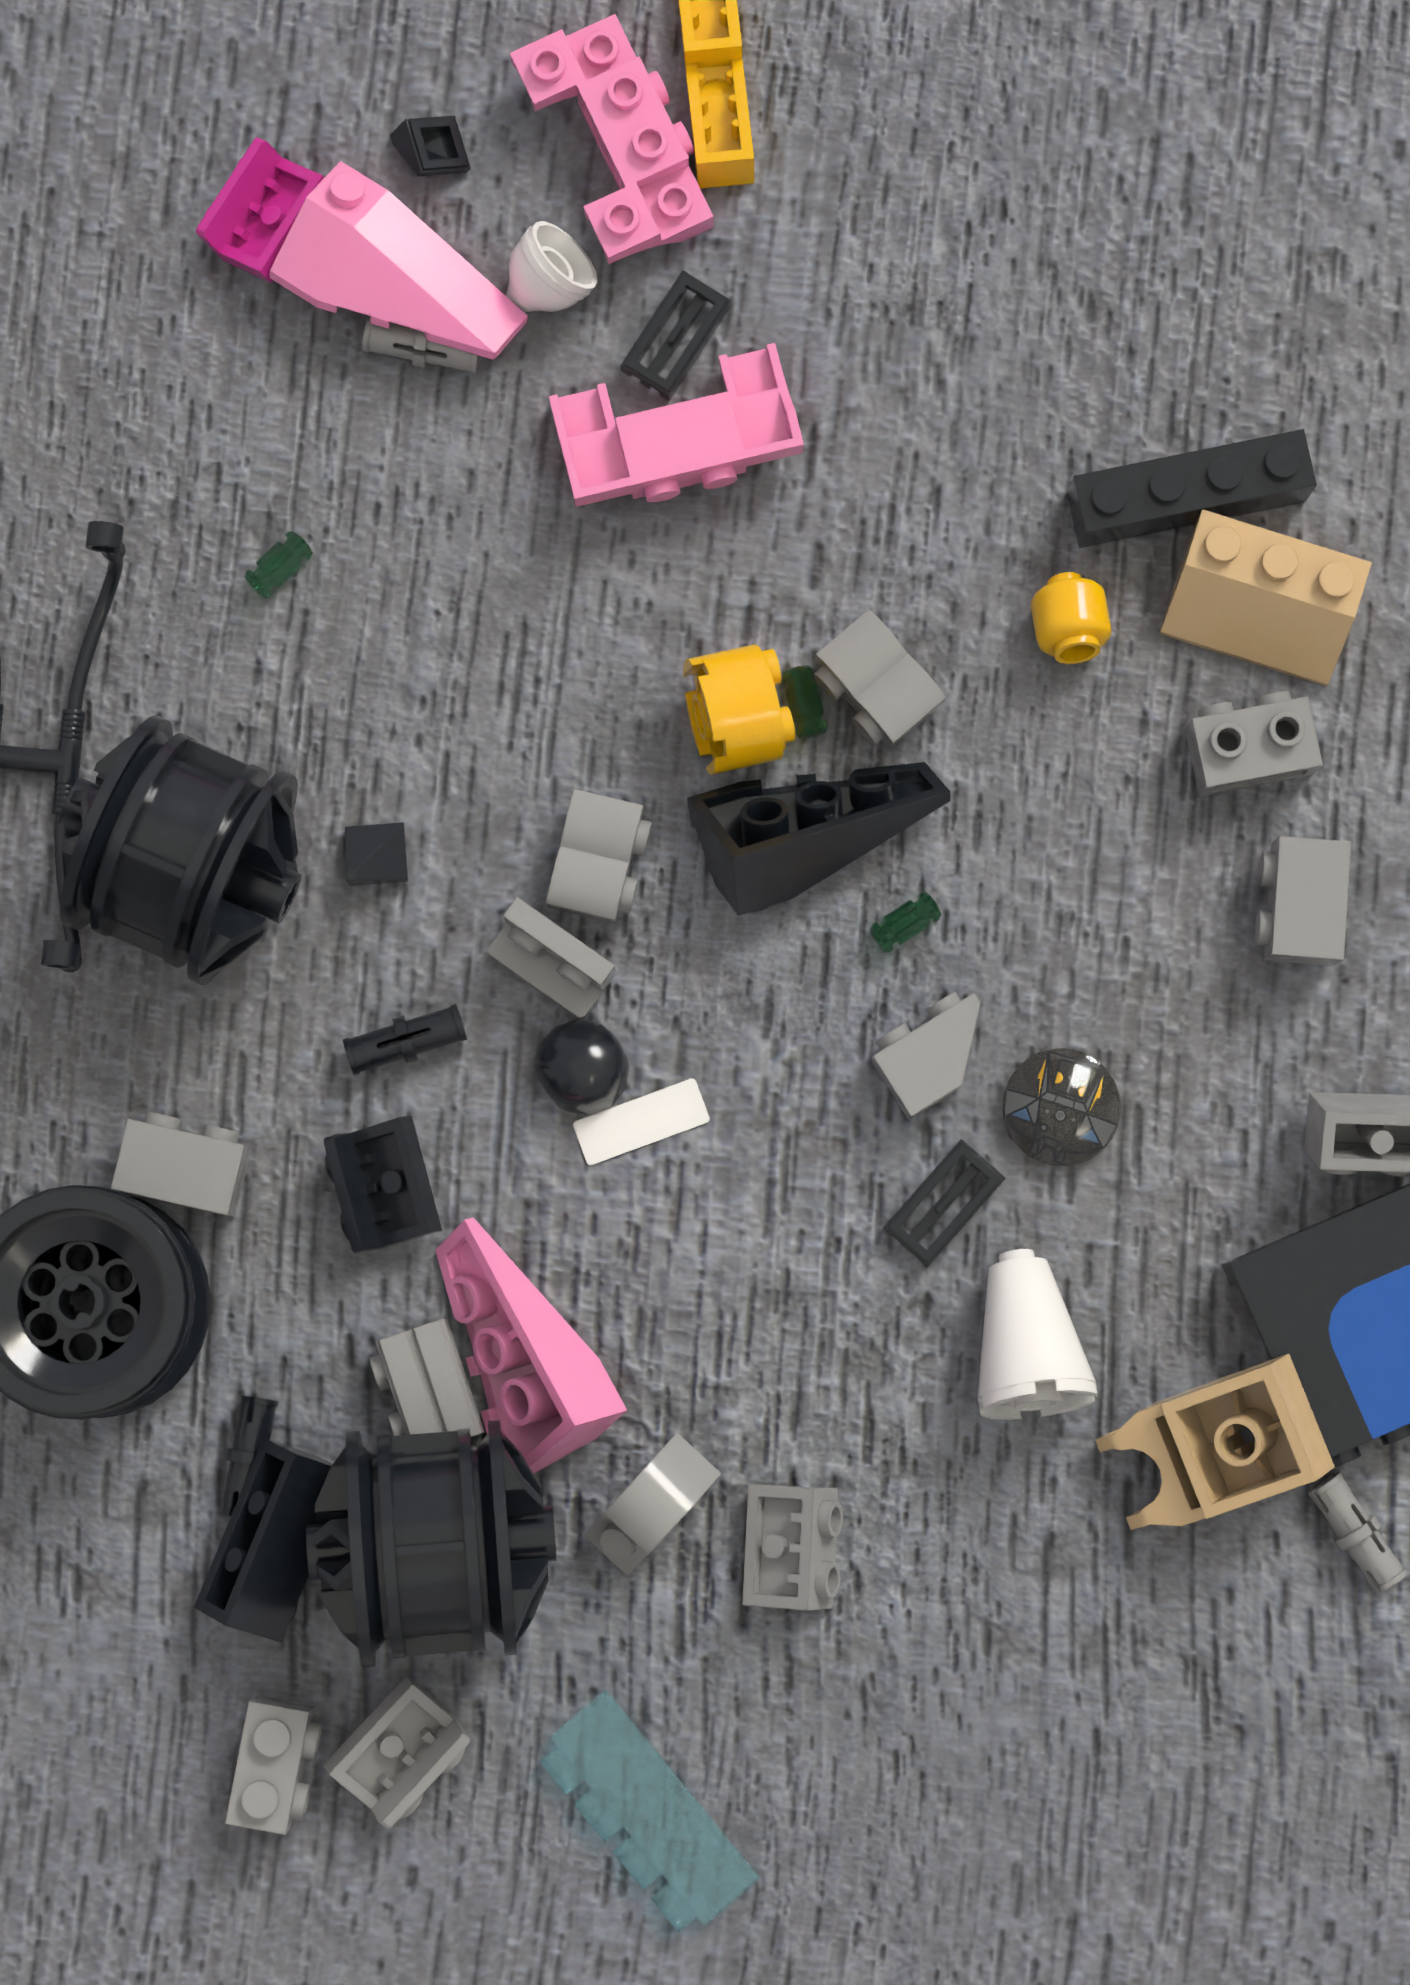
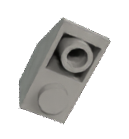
M954 992L926 1010L931 1020L911 1032L906 1023L876 1041L881 1051L873 1055L871 1063L907 1120L912 1119L955 1092L962 1085L980 1007V1001L975 993L960 1000L957 993Z

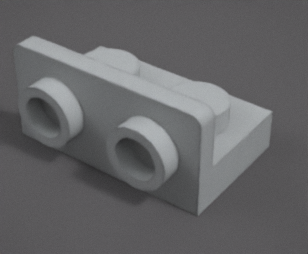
M516 897L503 915L506 924L488 948L489 955L577 1018H585L615 976V965Z
M748 1484L742 1605L807 1611L832 1608L833 1598L837 1595L840 1586V1569L835 1562L836 1537L839 1535L843 1525V1509L838 1501L837 1488Z

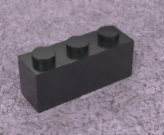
M266 1438L262 1439L194 1605L195 1609L227 1627L282 1643L288 1625L296 1614L299 1598L309 1576L306 1525L317 1524L315 1502L333 1465L332 1463Z

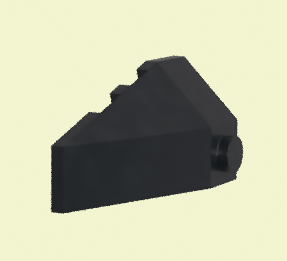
M925 762L855 769L850 774L848 780L832 782L816 781V774L797 775V785L762 789L761 779L741 781L687 798L688 808L714 883L738 916L749 912L762 911L771 905L795 898L951 801L950 790Z

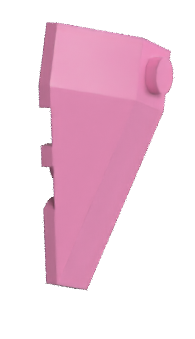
M342 161L306 197L270 269V279L317 308L337 313L338 307L365 314L371 316V324L389 329L391 322L422 331L428 341L492 360L501 353L527 323V314L391 192Z
M474 1218L465 1219L435 1250L453 1316L460 1323H465L474 1356L466 1357L465 1359L470 1376L480 1375L489 1407L488 1410L481 1411L487 1435L489 1434V1420H500L501 1432L522 1453L533 1473H536L597 1439L627 1409L596 1354Z

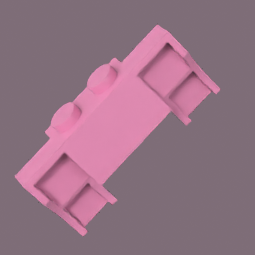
M616 14L565 36L561 29L510 53L511 63L516 68L535 111L574 96L578 97V105L619 188L618 191L583 206L587 221H590L604 250L608 264L652 247L683 242L714 228V216L689 167L688 156L695 153L689 134L681 121L672 124L664 108V105L670 103V99L657 71L647 73L640 56L636 57Z
M768 344L766 349L728 357L727 354L719 356V366L726 392L629 414L615 419L605 383L598 384L597 389L559 398L557 394L549 396L575 507L632 494L633 499L646 497L647 502H661L678 496L681 493L680 488L699 483H703L705 489L724 487L736 482L737 474L746 473L747 466L802 454L804 443L796 411L783 375L776 344Z

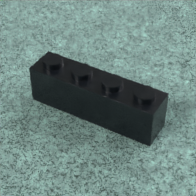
M1300 429L1075 475L1068 488L1067 496L1079 548L1191 526L1194 525L1202 509L1230 518L1304 503L1317 486L1305 431Z

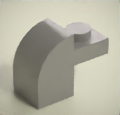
M676 1433L585 1532L584 1536L628 1576L685 1516L721 1473L683 1437Z

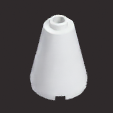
M1016 1249L1001 1253L998 1256L999 1263L990 1266L988 1269L977 1398L981 1416L990 1419L1013 1420L1022 1419L1021 1411L1040 1410L1041 1417L1077 1410L1095 1402L1094 1396L1098 1397L1097 1383L1048 1261L1044 1258L1035 1257L1034 1251L1031 1249Z

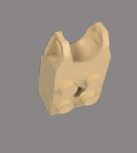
M1289 1353L1157 1401L1138 1411L1121 1428L1095 1439L1100 1452L1111 1449L1142 1451L1150 1456L1160 1469L1162 1482L1160 1492L1155 1500L1126 1517L1131 1530L1150 1524L1185 1526L1317 1481L1335 1468ZM1245 1427L1249 1428L1256 1442L1251 1440L1246 1443L1241 1436L1240 1430Z

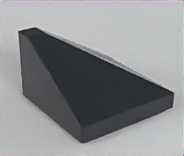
M455 115L405 119L390 134L392 145L417 176L467 173L471 169Z
M404 822L345 827L346 881L349 886L408 882Z

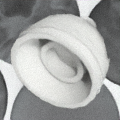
M539 221L526 230L512 251L509 260V285L505 296L524 313L531 311H559L567 309L579 300L587 297L597 284V274L590 258L569 234L556 225L546 221Z

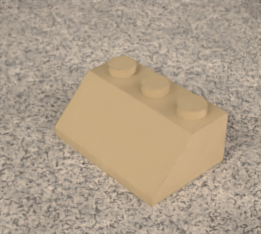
M1202 509L1192 527L1159 634L1326 687L1356 617L1372 562Z

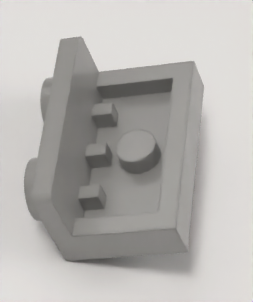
M406 1675L327 1760L324 1767L332 1778L369 1807L377 1821L388 1830L399 1819L406 1818L412 1814L419 1806L423 1793L441 1774L449 1772L459 1763L466 1746L470 1743V1737L456 1716Z

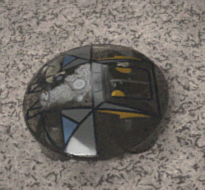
M1056 1048L1031 1056L1014 1071L1004 1091L1002 1112L1008 1136L1026 1155L1038 1162L1051 1166H1073L1092 1159L1110 1143L1119 1125L1121 1101L1113 1077L1099 1061L1081 1051Z

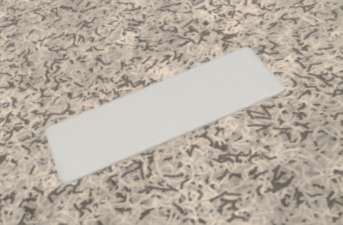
M688 1079L579 1119L573 1123V1127L587 1164L594 1165L709 1122L710 1118L696 1080Z

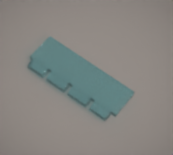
M606 1689L550 1736L557 1746L539 1761L540 1764L566 1795L584 1780L591 1786V1789L574 1803L575 1807L604 1842L609 1840L623 1827L630 1835L612 1852L642 1889L648 1887L661 1875L666 1878L668 1883L651 1897V1900L677 1932H680L696 1918L705 1926L760 1878Z

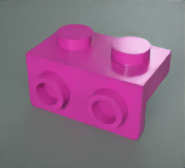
M257 137L238 162L212 205L207 209L196 228V234L223 261L272 283L270 269L306 197L325 177L282 158L267 141Z

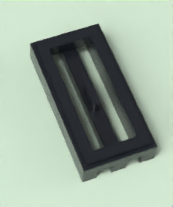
M682 270L620 365L621 371L630 377L633 375L638 378L641 384L649 389L651 387L660 392V396L670 401L729 311L731 300ZM686 291H692L696 295L649 367L646 368L640 364L641 360ZM708 301L713 304V308L668 377L664 379L659 376L706 302Z
M961 1139L882 1229L895 1238L901 1246L912 1253L927 1268L1006 1178ZM961 1157H964L970 1165L908 1234L900 1226ZM981 1172L988 1181L926 1250L918 1241L976 1175Z

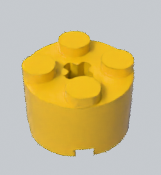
M757 644L686 659L683 664V677L694 675L696 689L685 692L686 706L700 757L710 754L713 757V761L706 767L708 773L714 775L782 759L786 743L795 741V727L788 706L780 707L775 684L781 683V670L774 649L762 651Z

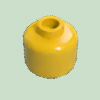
M1064 572L1052 576L1047 581V585L1039 589L1031 600L1030 607L1038 646L1041 651L1055 657V660L1060 663L1077 664L1093 659L1100 653V648L1108 642L1112 634L1103 587L1091 579L1082 578L1078 573Z

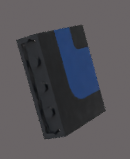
M1410 1183L1221 1264L1230 1286L1238 1285L1270 1360L1288 1353L1290 1354L1335 1467L1360 1457L1361 1453L1358 1446L1380 1437L1382 1444L1387 1445L1410 1436Z

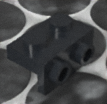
M412 1116L398 1117L355 1132L335 1134L324 1138L323 1142L326 1150L325 1166L330 1179L335 1184L342 1211L340 1215L341 1228L346 1238L350 1241L351 1249L354 1253L383 1249L442 1231Z

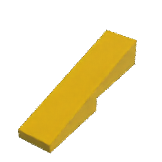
M678 0L697 183L700 189L755 183L754 152L743 68L737 0Z

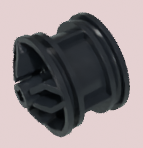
M153 715L147 718L130 737L126 738L96 763L94 771L99 773L96 777V783L79 778L70 789L64 801L58 821L66 867L60 899V919L64 925L76 930H80L90 923L91 929L94 932L106 937H116L163 958L165 963L176 968H180L188 962L187 975L189 980L204 986L211 982L221 969L234 963L264 938L266 930L263 928L266 918L280 924L295 899L301 882V874L298 873L296 864L298 847L293 814L297 798L298 781L294 775L285 771L277 772L268 781V773L265 769L254 764H246L205 746L184 733H177L173 736L171 722L160 716Z
M500 1420L488 1421L489 1434L478 1446H471L470 1428L458 1429L457 1431L397 1436L378 1435L377 1454L370 1453L362 1446L359 1431L346 1432L345 1448L331 1466L315 1502L317 1524L306 1525L307 1560L310 1581L321 1580V1586L324 1588L321 1589V1601L341 1633L359 1649L362 1668L375 1667L376 1651L388 1640H390L392 1658L398 1659L416 1655L486 1651L485 1632H491L504 1642L505 1656L517 1655V1646L530 1626L549 1582L548 1561H557L553 1506H544L541 1484L522 1453L501 1432Z

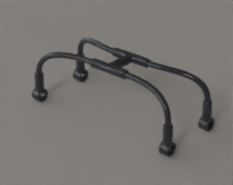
M105 521L88 522L85 548L101 552L109 563L77 659L67 709L62 711L58 750L0 745V768L56 773L52 814L56 815L54 839L59 905L66 867L58 821L64 801L74 783L79 779L85 712L81 711L84 691L94 653L120 581L126 552L125 545L122 542L124 527ZM0 658V694H1V658ZM0 704V739L4 710L3 704ZM62 923L65 941L43 940L41 965L60 968L65 972L72 973L77 971L82 965L79 931Z

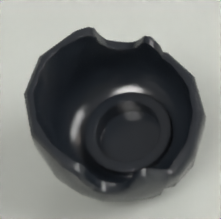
M576 1019L555 1026L540 1042L536 1054V1073L543 1088L559 1108L567 1112L592 1115L610 1108L626 1090L629 1071L628 1058L618 1039L602 1024Z

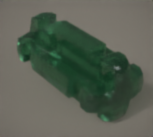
M294 531L287 532L285 534L287 540L283 544L278 541L256 562L258 568L254 572L248 569L245 573L246 582L263 598L270 597L272 595L270 589L274 585L279 588L301 567L299 561L303 557L309 560L313 552L310 546Z
M809 665L793 667L782 674V683L788 684L785 694L793 722L799 725L796 728V735L800 739L816 737L827 730V721L821 720L824 710L816 681H811L810 679L813 676V669Z
M927 892L918 894L919 900L916 902L909 900L884 916L882 924L879 925L877 922L872 924L870 928L871 936L884 953L892 951L894 943L898 942L901 945L926 929L928 926L927 922L931 919L934 923L939 920L941 911L935 900Z

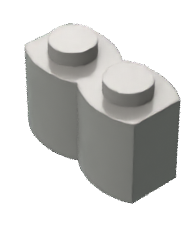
M870 609L815 655L813 661L818 668V671L813 676L822 690L834 701L843 697L857 713L852 718V722L862 736L872 745H876L881 741L889 750L937 710L946 699V696L934 680L906 652L893 633Z
M574 789L547 895L546 905L548 908L614 924L617 923L620 911L631 913L638 879L628 877L634 854L645 856L652 828V822L642 820L644 814L643 805Z

